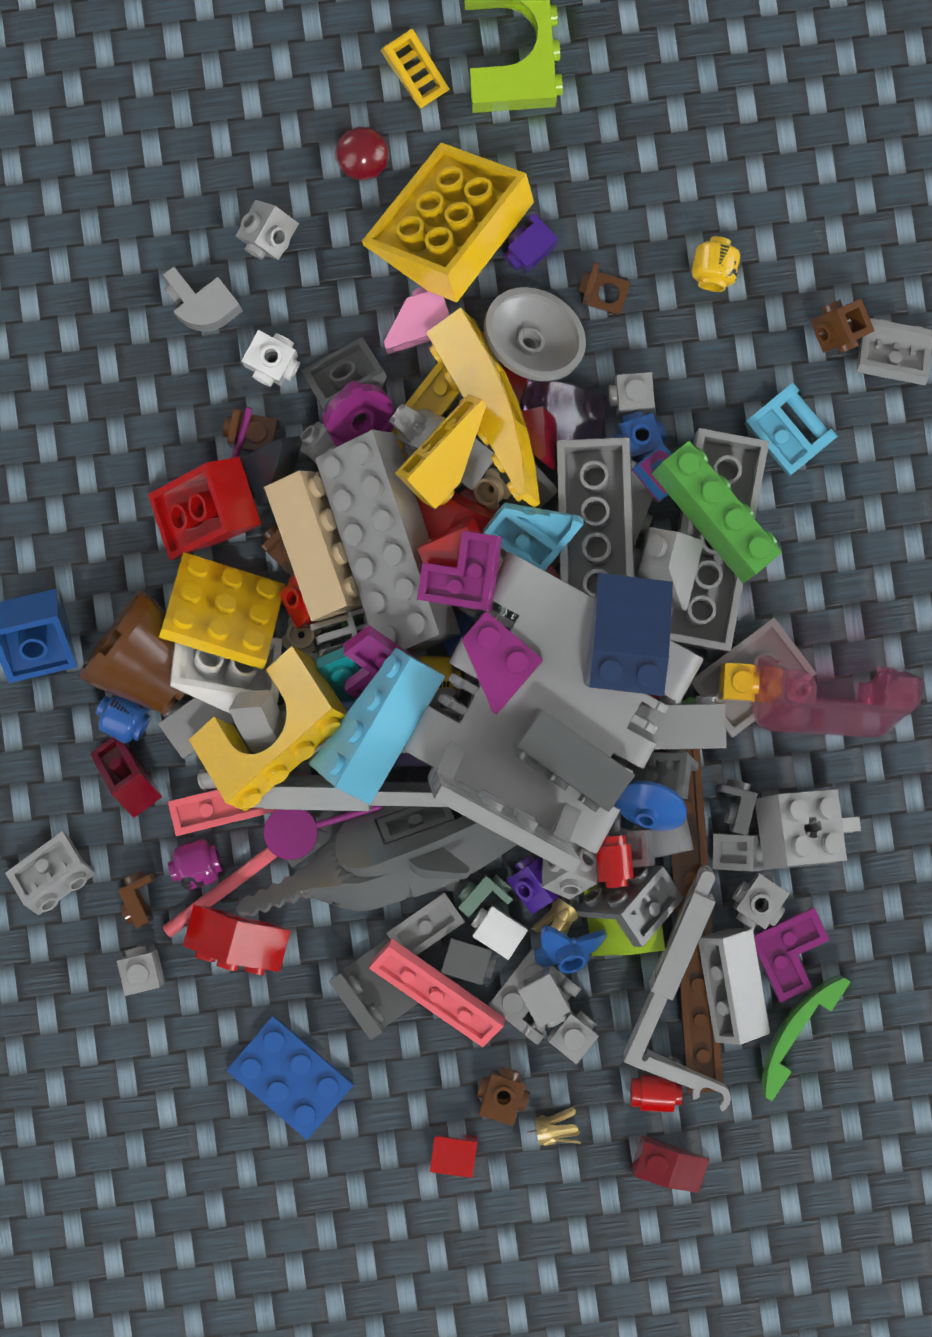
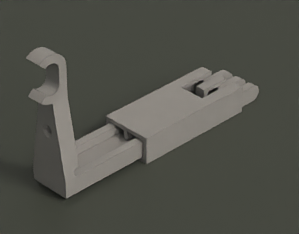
M451 687L439 689L432 698L430 705L441 711V703L437 701L440 694H448L453 697L457 690ZM288 774V777L283 782L275 785L252 808L370 811L373 806H447L434 800L429 782H384L371 805L334 787L322 775Z
M702 865L697 871L667 938L665 951L661 952L650 977L649 985L651 990L624 1049L623 1058L624 1062L692 1088L693 1100L699 1098L700 1091L706 1087L720 1092L723 1096L718 1102L721 1111H724L731 1101L729 1089L724 1083L698 1073L649 1049L646 1050L667 999L672 1001L716 903L713 894L710 893L715 881V875L710 866Z

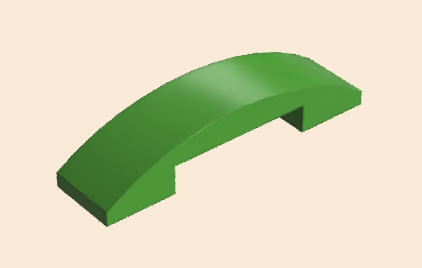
M834 976L808 992L792 1008L778 1028L766 1055L761 1082V1093L770 1101H773L792 1072L781 1061L819 1004L829 1011L833 1010L850 984V981L843 976Z

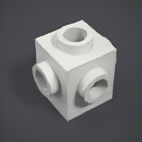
M260 330L257 331L242 359L244 367L254 372L252 377L269 387L272 386L273 382L282 387L286 379L291 381L300 365V362L296 361L298 354L292 348L294 343L291 340L275 333L274 337H271ZM271 358H278L275 362L269 363Z

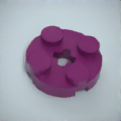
M352 381L347 383L344 389L333 397L322 416V421L331 440L338 447L371 430L392 432L394 426L389 420L393 415L394 406L389 396L381 388L372 384H361L358 381ZM364 413L367 418L364 421L358 420L354 424L355 416Z

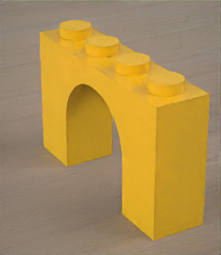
M293 646L266 669L283 696L287 710L283 731L272 746L260 753L251 754L236 728L216 717L209 720L189 739L224 801L244 811L256 806L262 800V797L275 785L283 782L296 766L310 758L315 750L341 726V720L347 714L346 709L333 689L317 669V665L312 657Z

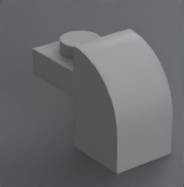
M172 267L163 274L168 283L164 290L176 305L183 302L173 312L184 325L191 329L213 331L223 327L243 312L240 304L219 277L195 294L175 267Z

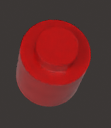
M626 835L606 836L597 854L595 853L598 882H605L606 888L628 886L627 879L634 878L631 843H627Z
M640 1075V1078L631 1079V1107H639V1111L674 1112L675 1105L681 1106V1084H676V1082L657 1075Z

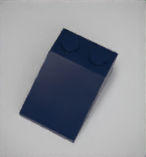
M598 573L584 682L589 688L664 696L669 662L672 581Z

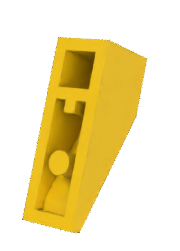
M468 394L395 472L423 503L434 509L447 503L454 495V489L461 482L487 405L482 399Z

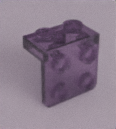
M554 380L527 382V388L522 399L523 410L538 407L547 409L556 417L558 441L601 439L607 398L604 394Z

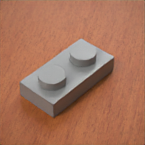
M444 892L390 929L386 934L390 939L392 938L417 956L463 924L465 920Z

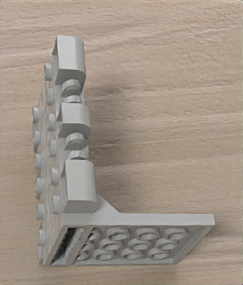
M508 552L497 572L493 601L516 613V616L512 621L494 610L487 612L543 659L542 663L497 715L491 711L480 683L476 686L452 673L448 680L457 688L472 693L471 698L465 706L452 696L441 693L437 701L460 713L459 720L428 705L403 749L433 766L427 778L434 800L574 875L581 860L569 842L572 841L597 854L621 809L614 805L607 812L599 807L595 813L577 800L581 793L569 785L567 790L564 791L547 778L551 772L542 765L538 764L536 769H533L519 759L517 755L521 750L513 745L538 708H540L610 758L615 753L644 769L657 744L627 727L632 722L654 734L658 728L654 722L635 714L641 702H644L651 709L664 714L669 706L647 694L589 688L584 682L595 599ZM460 639L448 662L477 678L470 658ZM671 640L664 695L680 703L704 659ZM623 766L624 768H626L627 770H629L631 773H633L632 770H630L629 768Z

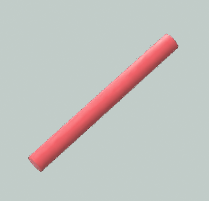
M268 847L163 925V930L171 938L189 924L193 905L212 907L272 862L277 856Z

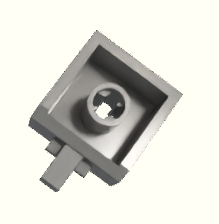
M401 404L389 421L399 431L396 436L397 440L405 445L401 451L411 456L446 418L431 412L429 409L415 411ZM476 438L461 482L455 489L462 485L473 490L493 462L491 455L494 453Z
M838 790L777 794L758 798L755 802L764 870L847 861L844 833L861 831L859 817H841Z

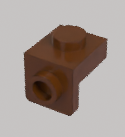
M143 870L123 879L126 886L118 890L124 902L120 905L121 912L127 923H134L136 929L154 920L139 888L157 878L154 873L145 876Z

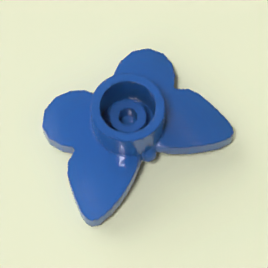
M545 925L542 927L540 934L542 948L534 953L536 962L542 967H551L557 964L562 973H575L587 964L590 958L589 954L598 949L607 937L605 929L575 939L574 937L569 938L563 932Z

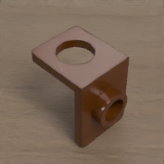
M594 262L592 272L584 271L579 291L585 293L582 304L620 315L630 282L597 272L600 263ZM612 284L617 287L619 298L614 303H604L600 299L599 289L603 285Z

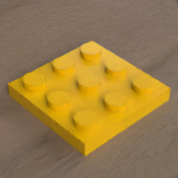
M184 552L159 638L263 670L267 662L281 604L279 593L284 589L285 584Z

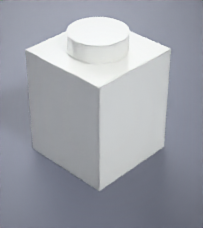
M492 904L488 911L481 908L471 923V926L475 928L472 934L473 937L508 960L528 931L526 926Z

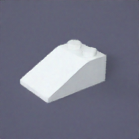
M272 637L267 662L263 670L174 642L170 686L230 713L229 707L239 692L272 690L277 703L279 690L266 669L281 656L282 639Z

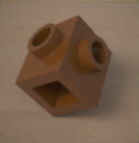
M841 299L821 308L823 315L810 320L823 353L835 348L838 349L839 354L859 346L857 339L874 332L862 299L844 306Z
M500 1067L499 1071L491 1069L489 1078L482 1076L476 1097L482 1099L479 1107V1116L511 1126L514 1125L518 1110L525 1111L530 1096V1091L525 1090L526 1082L520 1078V1072L507 1067ZM500 1091L509 1092L506 1097H499L497 1095Z

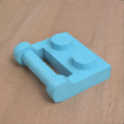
M794 383L790 384L744 423L757 439L769 441L768 452L789 477L838 437L832 429L828 430L798 395L800 390ZM786 402L818 439L812 445L780 408Z

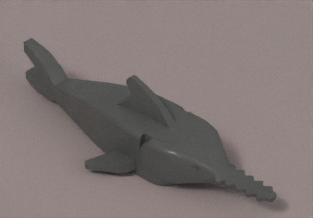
M611 756L613 760L619 763L618 756ZM426 767L417 768L402 782H427L428 772ZM382 806L378 811L346 820L341 829L303 869L297 870L292 877H284L279 884L272 883L268 890L260 889L254 896H245L243 901L236 905V910L239 916L248 915L254 917L258 911L266 913L272 906L281 908L285 902L294 904L300 897H303L305 899L315 898L322 902L357 912L378 909L403 901L407 897L413 896L414 898L429 892L455 891L463 887L462 879L468 878L470 874L491 863L517 844L449 807Z

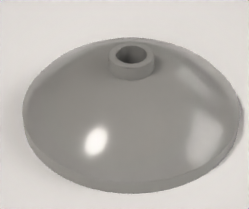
M529 287L510 289L496 297L486 312L484 333L488 346L505 367L522 377L536 381L561 379L574 371L584 356L586 338L579 318L564 301L551 293Z

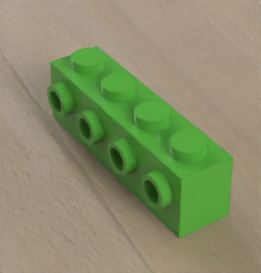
M690 441L664 460L651 473L743 584L782 553L777 547L778 542L769 531L762 529L754 519L755 515L752 509L746 503L740 502L732 493L731 485L727 479L712 469L708 464L706 454L699 447H694Z

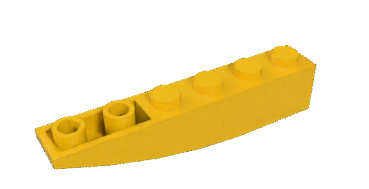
M460 307L426 332L433 344L429 349L437 362L446 366L448 372L444 376L450 386L456 392L459 390L463 396V399L459 401L460 403L470 394L482 399L487 404L477 434L486 446L490 445L494 454L491 455V459L501 473L506 472L510 482L507 483V487L513 497L518 502L523 499L535 508L540 504L536 467L529 434L519 402L505 371L488 346L476 321Z

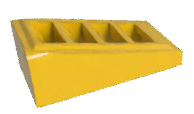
M413 29L380 50L420 109L450 90ZM409 44L412 51L399 59L396 52ZM417 56L420 63L406 71L403 65ZM425 68L429 74L414 83L411 77ZM433 80L437 86L421 95L418 89Z

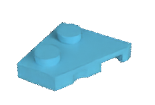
M505 502L484 527L483 534L502 536V549L545 571L583 526L584 519L579 515Z

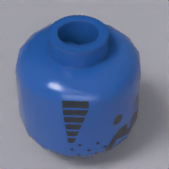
M105 695L95 714L100 716L99 729L122 743H129L132 739L138 741L151 720V716L147 714V707L113 695L111 698Z

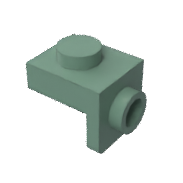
M485 874L477 885L470 881L457 896L462 900L458 905V909L469 917L492 891L509 904L513 900L508 894L512 888L497 874L492 879Z

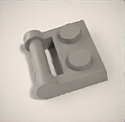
M530 949L488 1003V1006L504 1016L509 1023L538 1045L545 1037L542 1033L548 1026L546 1024L538 1028L535 1021L530 1024L523 1019L529 1010L518 992V983L547 968L537 964L534 956L535 951ZM549 967L567 1000L571 996L576 997L581 988L556 967Z

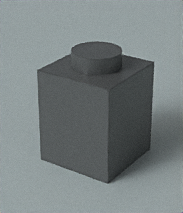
M451 936L441 973L482 985L484 977L491 979L497 958L491 957L492 949L487 946Z

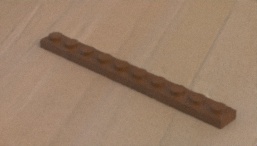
M683 749L699 763L698 771H691L688 799H683L687 807L686 816L694 850L670 855L672 881L684 898L674 909L675 920L699 867L708 865L700 749ZM711 914L701 937L713 933ZM697 944L679 985L684 1061L686 1067L723 1083L720 1043H715L699 944ZM686 1086L687 1093H692V1088ZM706 1087L700 1093L717 1091Z

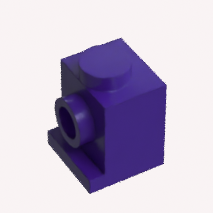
M535 213L529 217L528 229L522 226L509 238L508 241L511 244L503 254L506 262L514 270L517 271L521 268L525 274L529 273L556 248L558 243V237Z

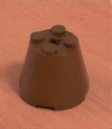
M139 590L106 634L102 636L82 665L78 677L93 687L165 715L176 699L180 700L185 693L170 686L174 642L159 638L166 613L150 595L142 590Z

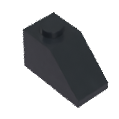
M300 436L279 438L240 459L247 475L254 503H257L259 507L270 504L265 486L294 473L302 446Z

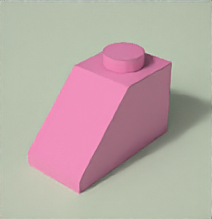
M423 287L412 291L413 296L406 298L384 341L387 355L431 341L426 332L449 316L444 297L429 292Z

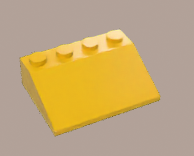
M440 143L362 240L363 246L427 291L457 303L533 205L534 200L527 174Z

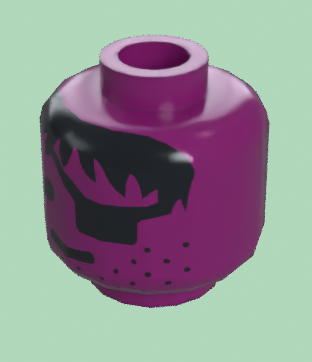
M204 839L177 846L173 852L174 860L168 862L173 882L180 881L181 885L187 890L213 884L218 879V873L223 872L221 858L216 845H210Z

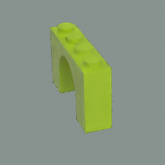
M464 0L465 10L509 8L518 11L530 21L537 38L530 54L518 63L508 66L470 68L472 113L556 107L557 96L563 95L562 74H555L554 61H560L559 39L553 40L552 27L558 26L557 5H550V0Z

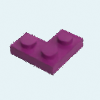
M462 531L457 567L422 563L417 600L492 611L502 536Z
M368 625L344 643L343 654L363 667L345 681V692L358 699L395 648L409 655L411 654Z
M811 907L777 923L775 926H770L766 930L764 929L754 934L757 956L780 1003L813 988L798 955L829 941L815 908Z

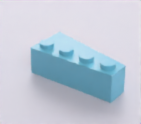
M395 648L341 720V726L326 740L309 765L334 787L371 805L445 676L431 666Z

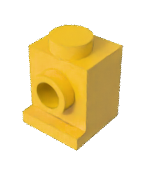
M737 663L720 664L718 700L755 702V694H758L759 673H756V666L754 664Z

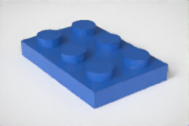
M275 1015L270 1018L226 1070L306 1140L310 1138L354 1085L352 1081Z

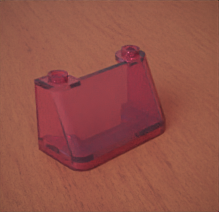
M759 658L757 673H759L758 694H755L754 718L762 728L774 732L882 737L920 704L924 679L896 667L878 666V674L873 680L867 683L859 682L857 700L816 697V682L808 672L798 669H787L781 666L780 661L777 659Z

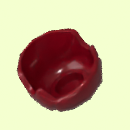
M358 126L347 130L337 141L335 160L343 173L352 179L366 181L376 178L386 168L389 160V149L383 136L370 127Z

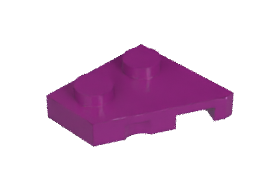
M487 611L480 616L461 639L490 709L496 715L543 661L541 657Z

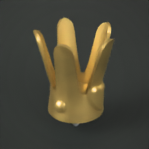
M576 896L568 904L557 898L552 903L553 907L531 929L535 932H541L543 926H548L553 921L550 927L567 935L572 922L578 919L576 909L571 907Z
M574 1107L549 1117L544 1115L535 1117L536 1130L527 1131L526 1133L527 1135L537 1133L539 1145L547 1146L556 1144V1142L581 1144L578 1140L559 1139L578 1136L580 1131L576 1125H554L574 1116L576 1113Z

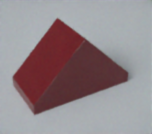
M544 407L521 411L529 434L533 455L555 471L558 467L556 417Z

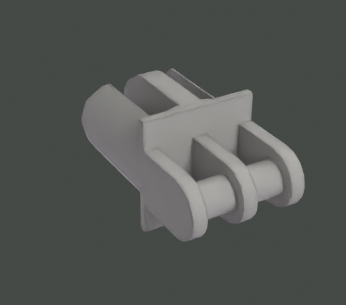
M364 608L348 611L347 614L310 624L312 632L343 623L346 625L345 628L317 636V645L347 637L351 639L357 632L366 628L369 623ZM362 615L364 624L355 627L353 617ZM344 643L318 651L319 657L343 648Z

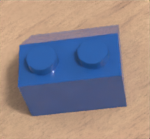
M57 589L0 602V663L9 683L77 667V659L67 616Z

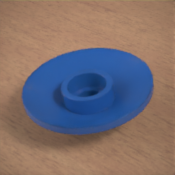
M640 780L630 782L616 801V806L621 809L620 813L623 817L641 828L651 829L652 831L676 829L684 823L687 815L686 804L676 792L664 785L651 781Z

